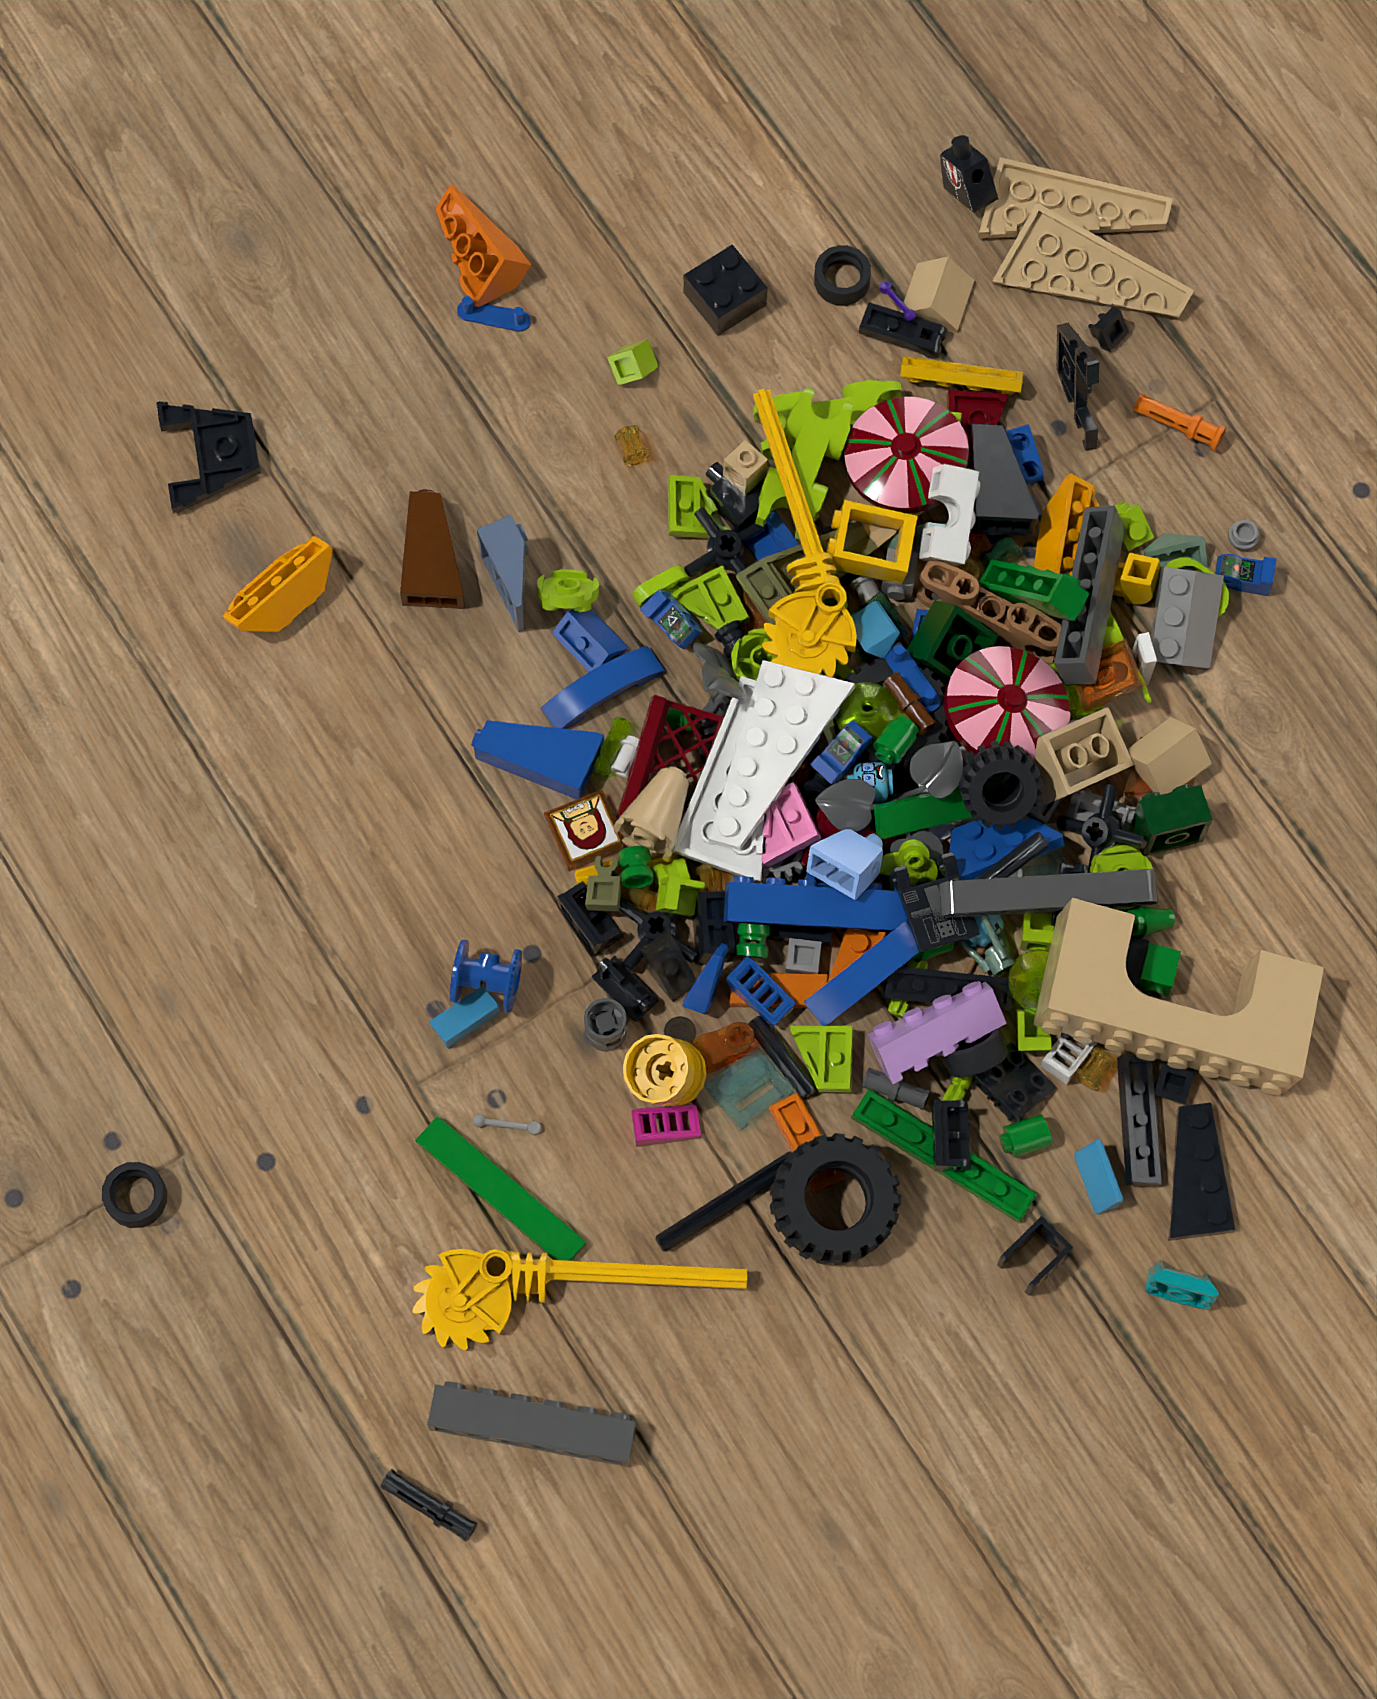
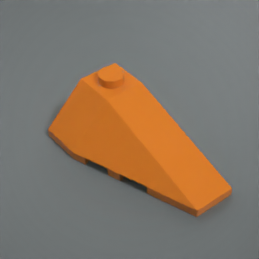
M450 184L436 206L437 215L444 236L450 239L454 251L451 254V258L454 264H458L461 277L458 278L460 286L465 294L472 298L473 305L481 307L516 289L531 267V264L519 247L455 185Z

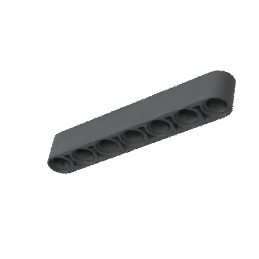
M1152 869L959 880L939 884L942 917L944 918L1062 911L1071 898L1108 908L1146 906L1158 903L1155 870Z

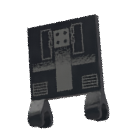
M952 852L943 854L937 860L939 870L944 876L942 879L911 887L909 873L905 866L896 867L890 873L891 882L898 892L919 953L980 935L974 916L942 917L939 884L961 880L957 861Z

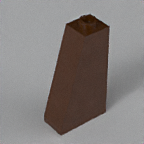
M421 489L418 492L410 491L400 588L402 606L464 609L465 606L463 589L441 493H435L429 489Z

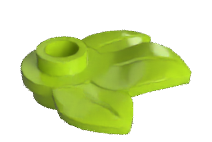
M919 840L905 841L900 846L898 852L889 853L882 857L879 874L890 875L894 868L905 866L909 873L911 886H916L917 882L923 884L932 882L937 878V864L930 859L928 848ZM889 876L890 888L894 891V886Z

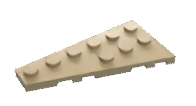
M1000 157L993 180L998 200L986 206L978 238L1017 237L1036 203L1043 205L1091 233L1165 230L1173 198Z
M1036 203L992 280L994 284L1173 318H1179L1194 292L1193 289L1039 203Z

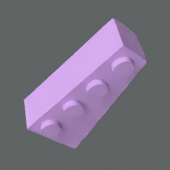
M977 981L970 983L962 988L963 992L952 997L951 995L941 996L932 1002V1006L923 1010L921 1008L909 1010L903 1014V1019L891 1023V1021L880 1023L873 1028V1032L867 1034L880 1068L892 1084L903 1079L901 1073L905 1070L914 1069L917 1072L928 1066L927 1061L933 1055L947 1056L953 1053L959 1047L958 1042L963 1039L965 1043H971L1007 1024L993 989L986 982L981 983Z

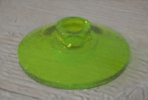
M871 682L857 683L850 696H847L839 707L835 720L840 730L850 721L855 720L873 737L872 743L877 740L890 720L896 719L899 713L898 705L890 692L883 686ZM864 704H868L873 707V710L865 712L861 707Z
M1036 949L1022 954L1015 960L1009 972L1008 984L1013 998L1023 1008L1032 1012L1037 1010L1041 989H1037L1034 986L1033 981H1043L1049 955L1048 950Z

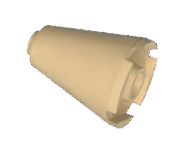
M676 767L661 769L614 825V833L617 835L618 831H620L624 835L622 842L628 847H647L650 850V856L653 858L656 853L664 854L662 859H667L672 855L689 786L686 774Z

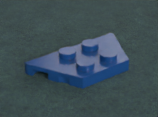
M1031 817L1025 823L1021 819L1016 821L1017 827L1010 828L1009 824H1004V830L996 829L994 823H992L990 828L983 826L980 819L978 822L974 820L951 829L949 852L955 855L960 879L975 880L1034 833L1040 832L1043 834L1049 844L1048 848L1037 856L1064 846L1063 836L1061 833Z

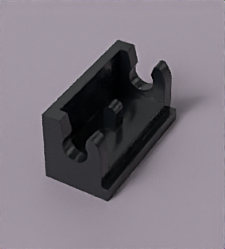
M583 881L565 893L558 895L557 901L559 909L595 957L622 939L623 933L617 928L606 911L587 910L585 906L587 885Z
M699 892L697 894L695 914L692 916L695 951L699 953L696 958V964L708 963L721 943L728 945L725 962L731 955L736 954L733 922H724L725 892Z
M934 1100L931 1106L934 1171H970L968 1104L962 1100Z

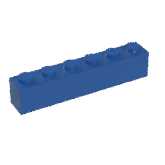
M734 876V882H727L725 884L724 922L893 931L904 921L908 923L895 887L894 891L882 890V884H870L856 900L832 886L818 887V881L798 880V885H786V879L766 878V884L753 883L754 877Z

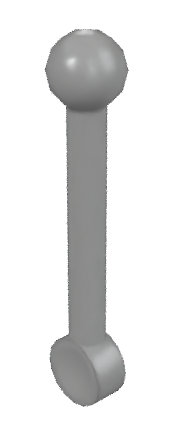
M481 1114L475 1115L472 1120L476 1127L490 1125L526 1130L531 1135H538L541 1131V1126L536 1121L523 1124L487 1119Z

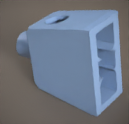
M851 829L842 830L810 846L806 872L856 900L880 872L883 857L882 840L875 834H870L865 838Z

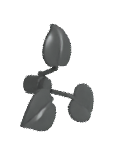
M695 642L693 650L700 661L704 663L702 667L705 692H713L708 700L709 702L702 710L725 717L731 702L725 695L744 700L746 692L742 685L733 679L736 675L730 658H727L724 653L711 646ZM708 719L699 721L706 729L717 725V722Z
M955 741L930 744L919 749L910 761V775L921 786L908 792H902L900 796L896 793L888 795V799L884 803L915 796L924 792L926 788L936 798H943L951 794L960 783L963 771V758L959 745ZM847 779L837 782L822 791L815 799L816 804L836 828L841 831L851 829L854 832L865 828L871 820L870 810H874L875 805L883 804H872L875 790L869 783L860 779ZM923 830L915 832L912 836L910 832L904 833L906 838L897 839L890 846L889 853L898 852L900 846L905 841L915 839L921 841L928 848L930 859L936 862V864L937 860L943 855V847L937 836Z

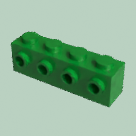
M993 559L979 581L980 587L1012 604L1025 603L1043 612L1045 615L1075 621L1076 617L1081 613L1084 603L1089 596V593L1080 587L1081 581L1066 573L1064 575L1047 569L1044 571L1032 566L1026 567L1014 562L1007 563Z

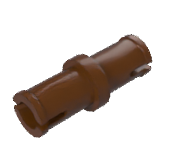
M900 672L894 673L884 681L883 686L887 688L899 704L898 710L902 714L905 713L918 727L920 735L928 732L936 725V720L932 718L920 702L922 700L921 696L918 693L914 694L902 678Z

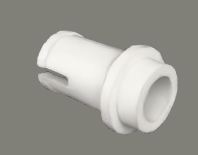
M629 735L621 741L622 748L610 768L612 772L621 777L628 778L638 745V738Z

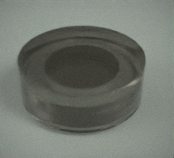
M677 1016L666 1023L664 1035L687 1041L693 1045L696 1040V1027L690 1019Z

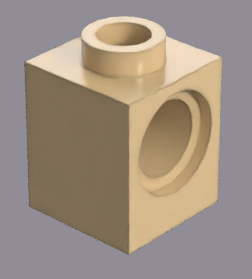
M744 440L724 459L723 476L746 495L767 476L768 459L747 440Z

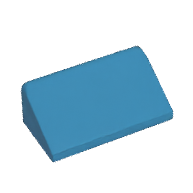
M875 600L851 617L855 624L857 640L867 653L885 658L900 632L881 604Z
M482 986L481 989L475 990L429 1021V1024L448 1049L501 1013L500 1006Z
M1098 1139L1080 1149L1074 1155L1094 1213L1097 1215L1118 1209L1123 1201L1102 1140Z

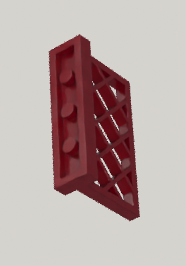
M653 695L616 819H619L649 784L650 773L659 768H666L665 765L680 757L690 773L686 775V778L692 777L697 786L699 780L696 774L703 771L704 766L693 771L685 754L701 746L708 759L724 717ZM669 708L681 711L688 724L672 732L666 721ZM688 714L698 716L699 718L692 721ZM703 719L717 722L714 735L702 740L694 724ZM665 727L668 734L661 738L663 728ZM690 727L698 744L683 751L674 735ZM670 737L679 754L663 762L657 751L658 745ZM712 740L710 749L708 751L705 746V743ZM656 757L657 761L659 762V765L652 768L654 759ZM691 799L685 801V804H684V810H685V812L687 811V808H688L687 804L690 803Z

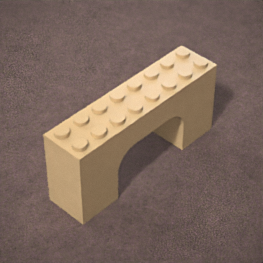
M1071 898L1059 913L1055 923L1033 1025L1042 1027V1031L1048 1034L1059 1035L1064 1033L1072 1035L1074 1040L1081 1043H1092L1094 1041L1105 1044V1048L1110 1051L1123 1052L1126 1050L1134 1052L1138 1058L1143 1060H1163L1168 1062V1065L1172 1068L1186 1069L1188 1067L1199 1070V1074L1205 1077H1225L1231 1079L1230 1082L1238 1086L1254 1085L1261 1087L1264 1093L1271 1095L1284 1094L1303 1078L1324 967L1261 950L1242 968L1233 1015H1214L1147 996L1136 989L1131 983L1126 971V957L1135 915Z

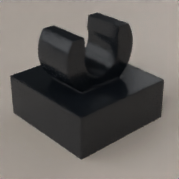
M1113 307L1106 314L1100 313L1098 315L1099 321L1095 325H1088L1091 335L1097 338L1101 349L1108 352L1129 333L1121 310Z

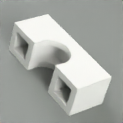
M947 464L933 467L928 498L941 501L948 509L949 519L944 528L932 526L923 529L919 560H939L951 566L965 564V560L968 559L971 550V544L968 542L969 533L974 526L976 517L973 511L974 501L980 492L979 471Z

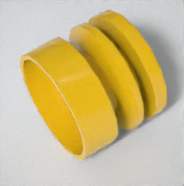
M661 1034L647 1035L634 1042L626 1053L623 1064L624 1081L630 1092L640 1100L663 1106H682L694 1100L703 1089L707 1075L705 1060L695 1046L687 1041ZM669 1067L672 1071H674L672 1077L669 1073H667Z

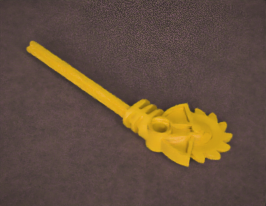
M760 389L758 393H754L752 396L805 554L804 558L795 560L786 568L789 575L795 576L792 578L791 584L799 587L793 594L780 599L769 609L768 616L775 620V625L764 623L765 633L771 641L762 643V648L765 652L776 657L771 660L772 663L819 675L823 671L827 677L832 678L835 674L836 661L842 665H847L848 655L846 651L855 652L856 628L850 613L846 609V592L841 586L839 578L834 576L837 572L836 568L830 565L833 560L830 553H825L822 549L770 389ZM826 598H834L838 604L829 607L822 601Z
M454 1249L438 1254L443 1266L429 1265L424 1268L432 1278L423 1280L414 1286V1291L424 1293V1295L416 1302L412 1312L413 1314L425 1312L421 1326L422 1333L428 1334L435 1328L437 1342L442 1348L447 1345L450 1337L455 1345L466 1351L468 1350L467 1338L479 1343H488L489 1337L485 1334L484 1330H495L499 1334L503 1332L512 1311V1293L514 1294L515 1302H517L518 1294H526L527 1302L530 1301L531 1294H538L539 1302L545 1303L546 1285L551 1280L747 1289L748 1269L553 1260L548 1256V1253H542L540 1259H533L532 1252H528L526 1258H521L519 1251L495 1249L482 1254L473 1250ZM495 1258L504 1260L506 1265L505 1271L500 1276H491L488 1273V1263Z

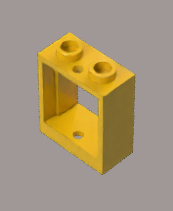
M844 500L841 510H835L831 528L836 529L835 539H829L826 553L831 554L833 559L830 565L834 566L838 571L902 584L908 573L918 516ZM849 519L899 530L894 561L843 551Z

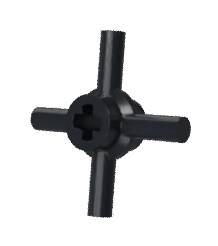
M704 507L697 510L694 515L710 538L707 543V553L684 567L687 575L692 577L713 563L719 566L723 565L724 567L731 566L736 575L746 569L741 560L744 552V543L765 531L766 526L764 525L763 527L754 522L736 534L731 530H720ZM721 544L723 547L729 546L730 552L727 549L723 551L720 548Z
M1105 784L1100 811L1090 816L1088 820L1082 821L1062 815L1057 819L1058 828L1082 833L1084 841L1092 848L1088 871L1091 867V861L1096 854L1101 853L1108 847L1115 846L1117 843L1143 849L1147 845V836L1123 831L1119 822L1112 816L1118 788L1116 785Z
M621 897L619 911L638 924L637 934L640 939L639 943L622 962L625 968L633 971L650 948L663 949L667 946L691 964L696 960L699 953L675 936L676 925L674 918L678 914L660 911L645 914ZM658 926L662 928V933H659L658 931L656 932V934L651 933L652 927L655 930L658 928Z

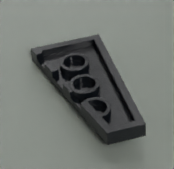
M1212 1103L1179 1106L1176 1119L1175 1161L1172 1178L1173 1191L1168 1241L1234 1233L1235 1224Z

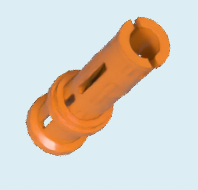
M1143 393L1139 395L1133 409L1134 412L1143 414L1185 433V437L1190 441L1195 439L1209 445L1212 451L1217 450L1226 431V426L1221 425L1219 427L1203 420V416L1200 414L1191 416L1152 399Z

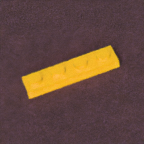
M903 356L900 376L906 377V380L910 382L920 383L924 380H931L945 387L960 384L966 385V388L970 390L981 391L984 388L996 389L998 393H1009L1008 395H1012L1014 392L1021 393L1023 372L908 356Z

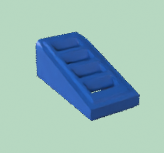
M721 943L717 947L685 997L682 1004L683 1007L703 1014L708 1012L714 1002L728 952V945Z
M749 956L726 978V985L773 1028L796 1005L783 989ZM748 972L751 973L752 976L742 985L739 981ZM758 981L761 982L762 985L751 994L749 990ZM768 990L771 991L772 994L761 1004L758 1000ZM777 999H780L782 1003L771 1014L767 1009Z

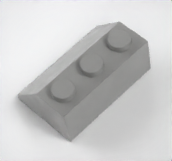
M1161 567L1150 637L1157 662L1210 669L1224 575Z

